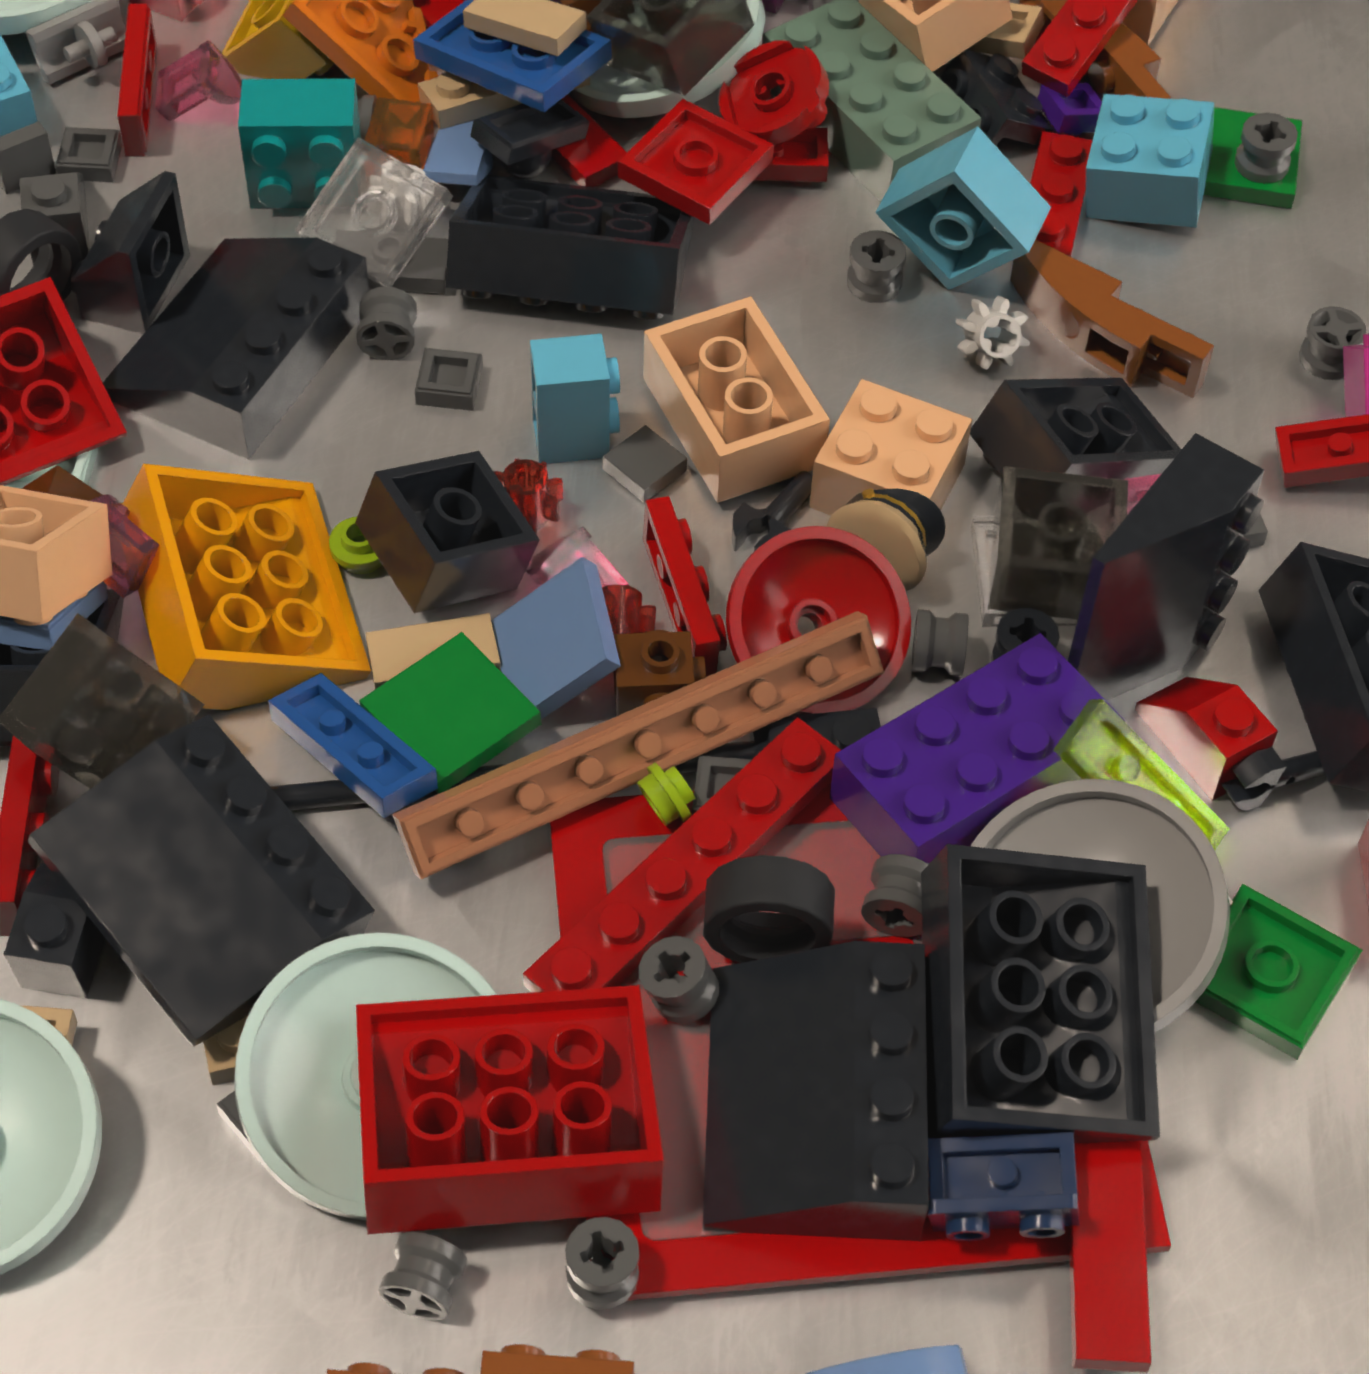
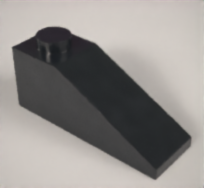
M42 860L23 892L3 955L20 987L87 998L105 937Z

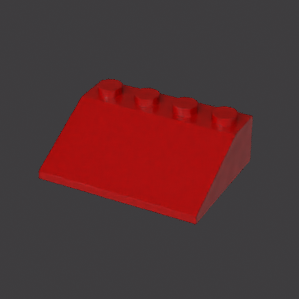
M51 277L0 296V485L4 486L127 436V431Z
M640 985L356 1005L363 1184L367 1235L661 1211L664 1157Z

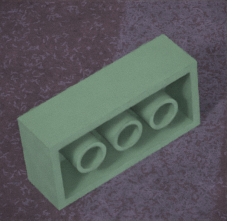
M834 0L763 33L762 44L777 40L790 41L794 48L805 50L804 46H806L816 54L829 79V93L825 101L827 115L824 121L817 127L828 128V150L880 202L899 168L977 126L980 128L981 117L857 0ZM776 86L770 91L776 97L782 90L779 86Z

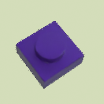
M1078 83L1068 97L1041 85L1037 96L1043 106L1041 111L1058 134L1079 135L1080 133L1095 132L1102 101L1089 83Z

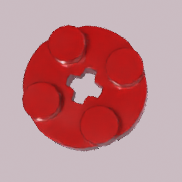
M783 40L762 44L747 52L733 66L738 73L731 80L729 87L723 82L719 93L721 114L725 120L774 145L783 143L801 134L806 129L817 127L826 118L827 106L825 101L829 93L827 72L813 50L804 46L805 50L794 48L790 41ZM779 86L782 90L781 93L775 98L767 100L771 96L770 90Z

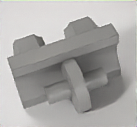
M93 0L25 32L43 80L52 84L88 66L97 69L106 65L108 57L124 50L126 28L121 17L118 0Z

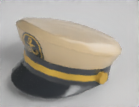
M869 488L857 494L845 506L835 511L830 516L826 527L847 531L874 546L891 563L903 583L905 591L917 586L926 573L927 556L933 553L941 544L945 536L946 526L944 516L938 506L918 492L899 488L881 490Z

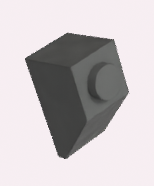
M72 172L19 178L21 209L26 208L40 211L68 230L78 240L82 256L81 260H84L90 250L83 173ZM39 247L30 253L33 265L39 254Z

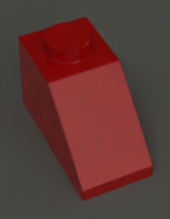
M1186 676L1138 701L1135 706V711L1211 801L1226 794L1221 783L1238 779L1231 768L1256 751L1271 748L1278 733L1273 724L1236 684Z

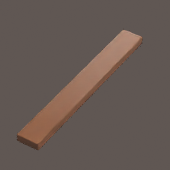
M858 611L392 814L414 874L419 879H424L637 784L638 781L649 774L647 767L654 762L663 771H666L672 766L675 767L884 674L868 617Z

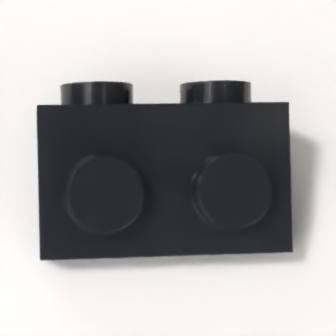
M966 49L953 59L940 77V80L981 117L980 129L995 146L998 145L1003 137L1039 146L1042 132H1053V128L1041 112L1043 108L1041 102L1036 96L1027 91L1019 79L1018 67L1001 54L995 53L989 56Z

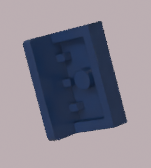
M1073 1132L928 1139L930 1184L928 1216L933 1232L946 1231V1238L950 1240L978 1241L989 1238L990 1229L1020 1228V1235L1024 1237L1052 1238L1063 1235L1065 1233L1064 1226H1080Z

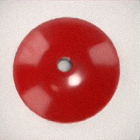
M806 526L783 532L759 546L746 559L737 572L731 585L726 607V628L729 645L738 664L802 636L798 628L800 617L810 619L815 629H818L857 611L867 615L884 674L797 713L815 714L853 710L870 702L883 692L902 667L911 637V612L908 597L903 583L891 563L881 552L864 539L847 531L832 527Z

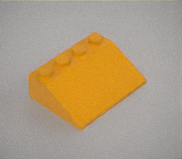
M143 463L118 511L168 707L215 710L240 708L266 702L320 673L336 686L367 679L371 673V668L338 563L330 553L329 534L313 483Z

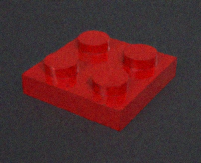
M682 99L618 161V178L710 225L773 161L774 144Z

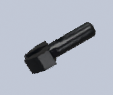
M807 471L798 473L767 508L756 509L743 502L733 513L732 545L734 551H737L751 534L762 533L764 530H768L767 535L763 536L754 546L755 551L771 538L791 530L785 526V523L810 497L813 475Z
M1271 747L1256 751L1234 765L1231 769L1238 779L1223 782L1221 785L1239 809L1247 811L1260 807L1274 788L1322 776L1325 773L1317 751L1281 760L1274 748Z

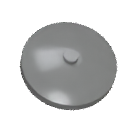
M1106 779L1066 781L1044 787L1018 799L994 817L972 843L971 846L1146 865L1155 1032L1176 1020L1189 1009L1205 991L1214 977L1225 951L1230 927L1229 896L1224 874L1216 852L1206 835L1195 821L1168 799L1148 789L1121 781Z

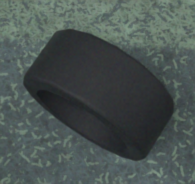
M25 208L6 214L0 219V296L51 277L64 302L72 291L71 276L73 269L82 258L78 240L68 230L40 211ZM39 247V254L32 269L21 282L10 289L11 281L19 265L27 255Z
M766 855L735 859L719 866L706 881L703 937L714 951L740 963L831 946L834 931L835 888L825 873L811 864L799 860Z

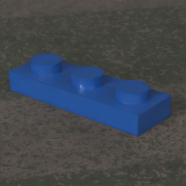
M322 673L268 700L271 720L383 818L438 789L436 768Z

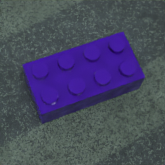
M1040 633L837 752L834 757L830 799L880 856L904 854L916 857L929 864L947 844L971 846L985 826L1002 810L1018 799L1050 785L1066 781L1091 779L1112 766L1125 720Z

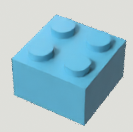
M1104 94L1086 166V218L1197 228L1212 154L1215 102Z
M977 126L899 168L875 213L948 290H951L1029 253L1051 206Z

